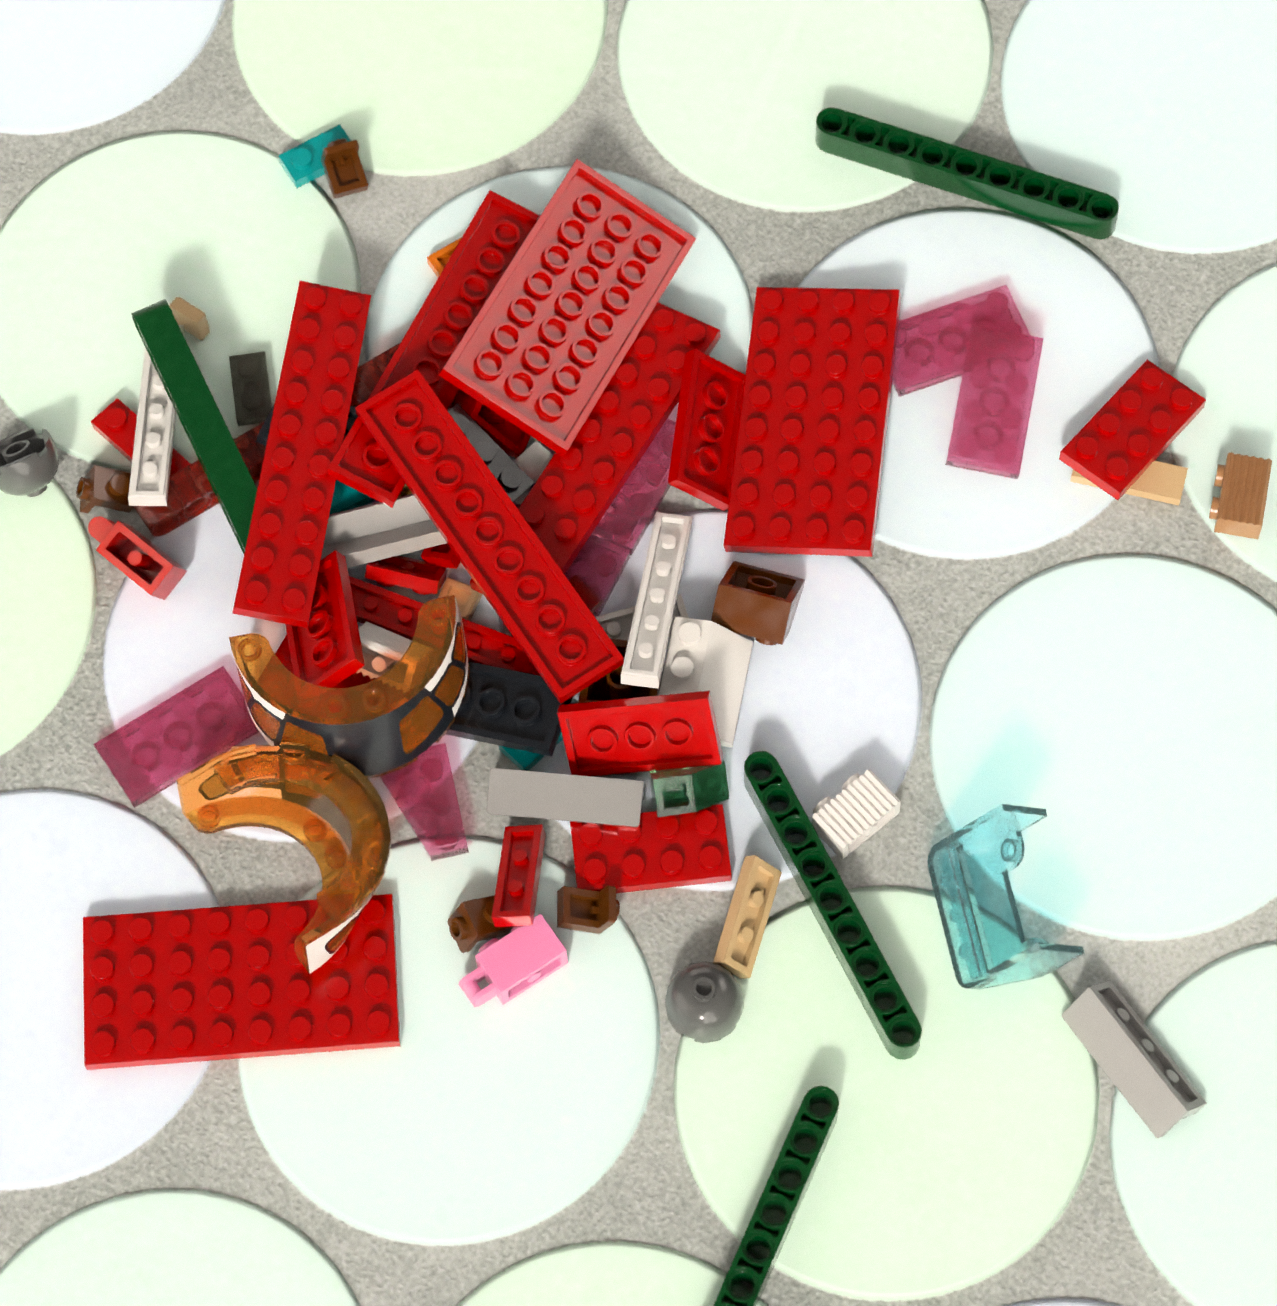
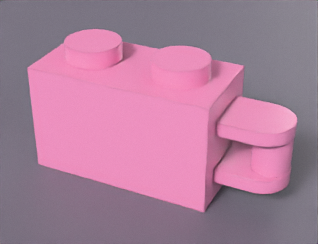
M541 913L534 917L533 925L513 926L511 933L500 940L498 938L491 939L479 949V953L475 955L477 969L467 974L459 982L460 988L474 1007L481 1006L495 996L504 1005L568 963L567 950ZM485 979L489 985L481 990L477 983Z

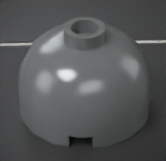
M26 429L1 440L0 490L6 494L16 496L27 495L28 497H35L42 494L56 475L59 466V454L47 429H42V434L37 435L34 429Z
M706 961L692 963L679 970L669 983L665 997L667 1018L674 1030L681 1036L685 1035L699 1043L719 1041L731 1034L740 1020L744 1007L741 987L733 974L719 964Z

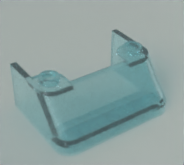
M1000 804L936 843L929 852L927 859L928 870L955 977L959 985L965 989L981 990L1040 978L1085 954L1083 946L1052 944L1042 938H1031L1026 941L1008 872L1017 868L1024 857L1025 845L1021 832L1046 818V809Z

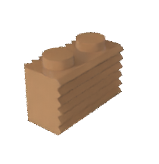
M1231 452L1227 454L1225 465L1218 464L1214 486L1221 487L1219 498L1212 497L1209 519L1216 520L1214 532L1259 539L1264 518L1272 460L1263 459L1262 457L1256 458L1255 456L1249 457L1248 455L1242 456L1240 453L1234 454Z

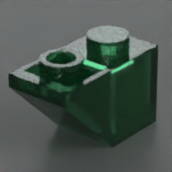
M722 760L720 765L649 771L653 809L657 817L697 812L729 799L724 760Z

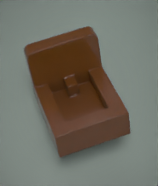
M338 139L330 142L323 149L321 162L333 199L368 189L369 185L358 155L359 144L357 140L348 142L347 139Z
M94 465L85 477L80 478L77 485L76 496L80 499V512L89 513L94 506L130 513L135 508V506H129L128 501L131 473Z
M607 885L599 892L563 886L557 891V928L600 934L613 925L618 918L620 904L616 899L615 886Z
M495 895L462 902L448 919L447 923L450 934L456 941L461 953L470 952L478 941L506 936L512 932V927L494 926L491 917Z

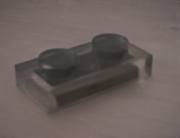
M265 351L229 356L238 426L264 423L272 409Z

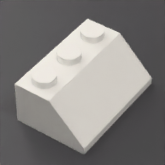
M677 616L674 619L659 695L710 691L721 746L733 748L753 642L713 621Z

